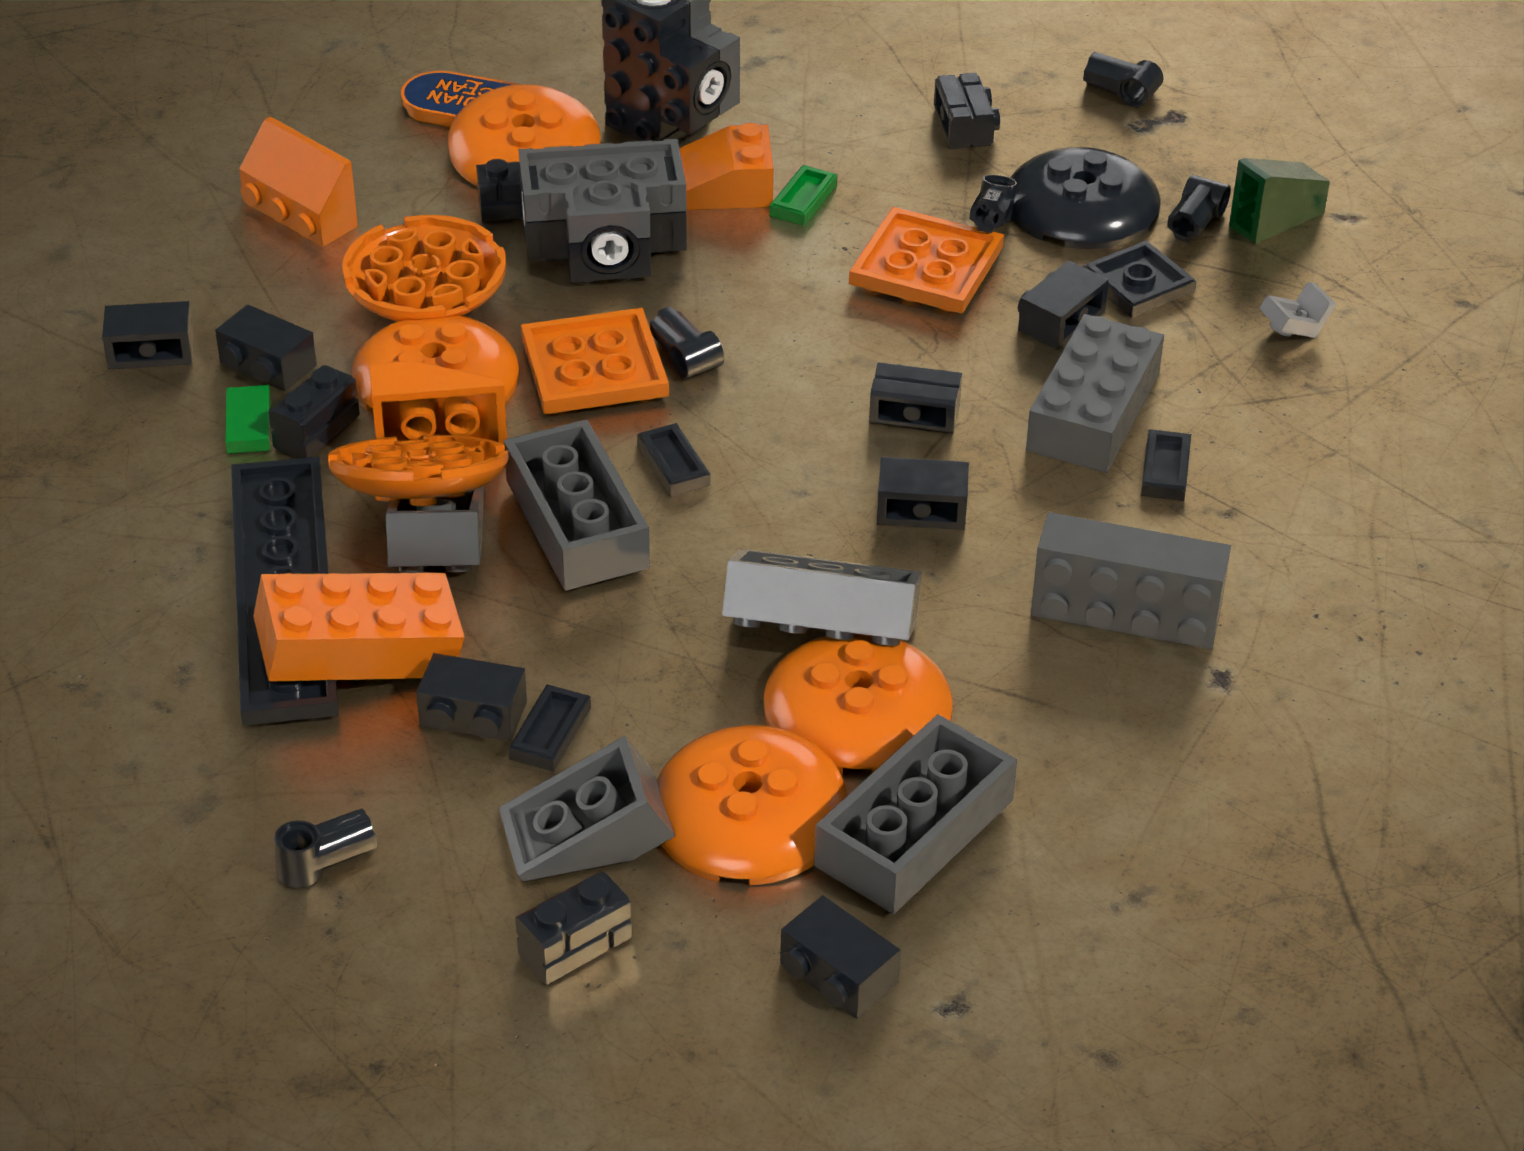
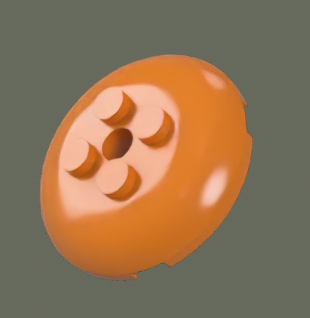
M516 84L499 87L478 96L459 111L448 133L449 156L453 166L463 178L475 186L478 185L476 165L486 164L493 159L518 162V149H544V147L559 146L576 147L600 144L601 142L598 123L583 103L558 89L534 84Z
M445 215L404 217V224L387 229L380 224L359 236L345 253L342 264L343 280L351 296L361 306L389 320L403 321L464 316L482 306L500 288L506 273V255L504 248L499 247L493 241V234L474 222Z
M465 316L396 321L379 330L362 345L351 367V376L356 379L358 395L356 398L366 410L373 409L369 364L417 361L504 380L505 403L513 395L519 381L518 358L508 340L490 326Z
M422 435L423 440L397 441V437L394 436L364 440L338 447L328 454V467L342 484L357 492L375 496V500L396 501L410 499V505L431 506L437 504V498L461 497L466 492L481 488L493 481L505 469L508 462V451H505V445L499 442L477 437Z
M854 633L853 639L848 640L831 638L824 635L796 647L779 661L767 680L764 690V716L767 725L796 733L810 740L831 758L841 774H843V768L872 769L873 773L937 714L949 721L952 720L953 699L950 686L937 664L916 647L900 640V645L897 646L877 644L872 642V635Z
M762 725L734 726L710 732L691 741L677 751L663 767L657 778L660 795L675 833V837L661 845L668 855L682 867L711 881L720 883L721 877L749 879L750 886L769 884L791 878L814 866L815 825L847 797L844 780L834 762L821 748L796 733Z

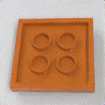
M892 207L850 269L849 285L865 288L871 292H880L903 298L910 302H919L938 307L944 311L963 314L1001 252L1004 234L993 231L992 233L978 231L977 227Z
M643 307L521 324V338L544 414L565 413L571 410L606 407L613 404L648 401L654 398L669 396V382Z

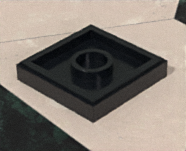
M1147 240L1083 265L1084 268L1109 279L1107 298L1131 318L1192 294L1196 289L1197 281Z

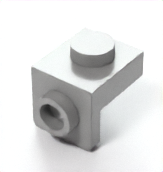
M1308 282L1296 301L1267 295L1259 309L1271 320V328L1281 335L1290 337L1292 334L1316 338L1335 308V302L1316 283Z

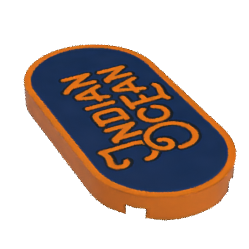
M430 71L418 74L403 84L400 92L401 104L403 109H407V114L415 120L451 127L459 111L473 99L490 90L518 83L451 71Z

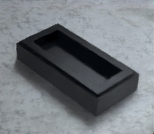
M677 423L637 434L638 448L670 497L711 486V474Z
M1148 430L1141 496L1178 501L1185 500L1192 434Z
M547 684L510 744L509 760L554 772L591 709V696Z

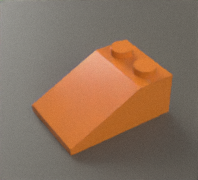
M744 123L742 125H729L679 148L686 181V210L770 207L773 201L774 167L768 124Z
M417 361L369 364L376 438L396 436L397 441L423 440L422 435H457L488 439L504 445V440L507 439L504 380Z

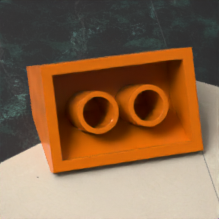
M271 116L264 119L239 168L240 191L243 201L321 247H325L358 227L351 161Z

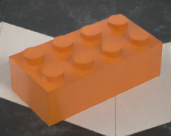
M446 573L261 574L253 616L268 681L423 678L433 653L460 657L465 636Z

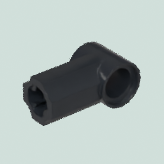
M1097 52L1092 53L1089 57L1083 76V81L1087 85L1119 94L1121 100L1131 107L1143 106L1159 89L1164 80L1161 68L1152 61L1143 60L1133 64Z
M1192 174L1185 184L1180 202L1168 216L1167 228L1173 232L1175 239L1188 242L1193 237H1199L1213 217L1220 219L1228 206L1231 186Z
M985 175L982 177L980 193L971 207L969 218L976 224L978 231L992 233L996 227L1003 226V224L1011 221L1017 182L1014 179L1001 175Z
M671 306L658 311L657 316L650 322L652 336L670 354L672 366L680 378L688 379L723 365L724 351L715 333L712 331L701 333L680 311H675Z
M361 808L317 825L300 820L290 821L281 825L276 830L274 836L278 879L284 885L291 888L308 887L319 880L322 868L377 848L376 834L371 825V820L364 809Z

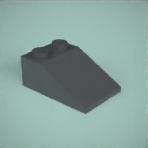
M485 486L466 492L461 497L437 498V504L431 506L410 505V499L390 501L386 511L388 567H399V571L404 573L423 572L426 570V566H444L445 570L449 572H464L471 570L472 565H479L482 555Z
M626 736L499 807L516 872L522 881L632 861L675 837L660 795L654 771Z

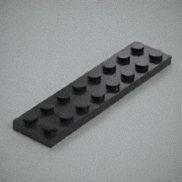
M320 456L232 464L239 692L242 725L339 716L336 680L268 681L253 616L261 574H329Z

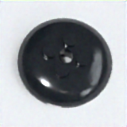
M1067 147L1047 151L1023 163L1010 177L1017 182L1011 215L1012 220L1025 232L1040 240H1043L1045 235L1065 240L1064 247L1104 249L1127 244L1145 235L1150 230L1151 223L1160 214L1161 199L1153 179L1133 161L1102 149Z

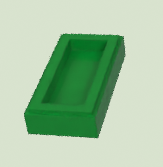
M802 165L770 204L769 216L806 226L836 188L837 174Z
M269 385L226 388L225 443L227 454L271 451V427L268 413L271 410Z

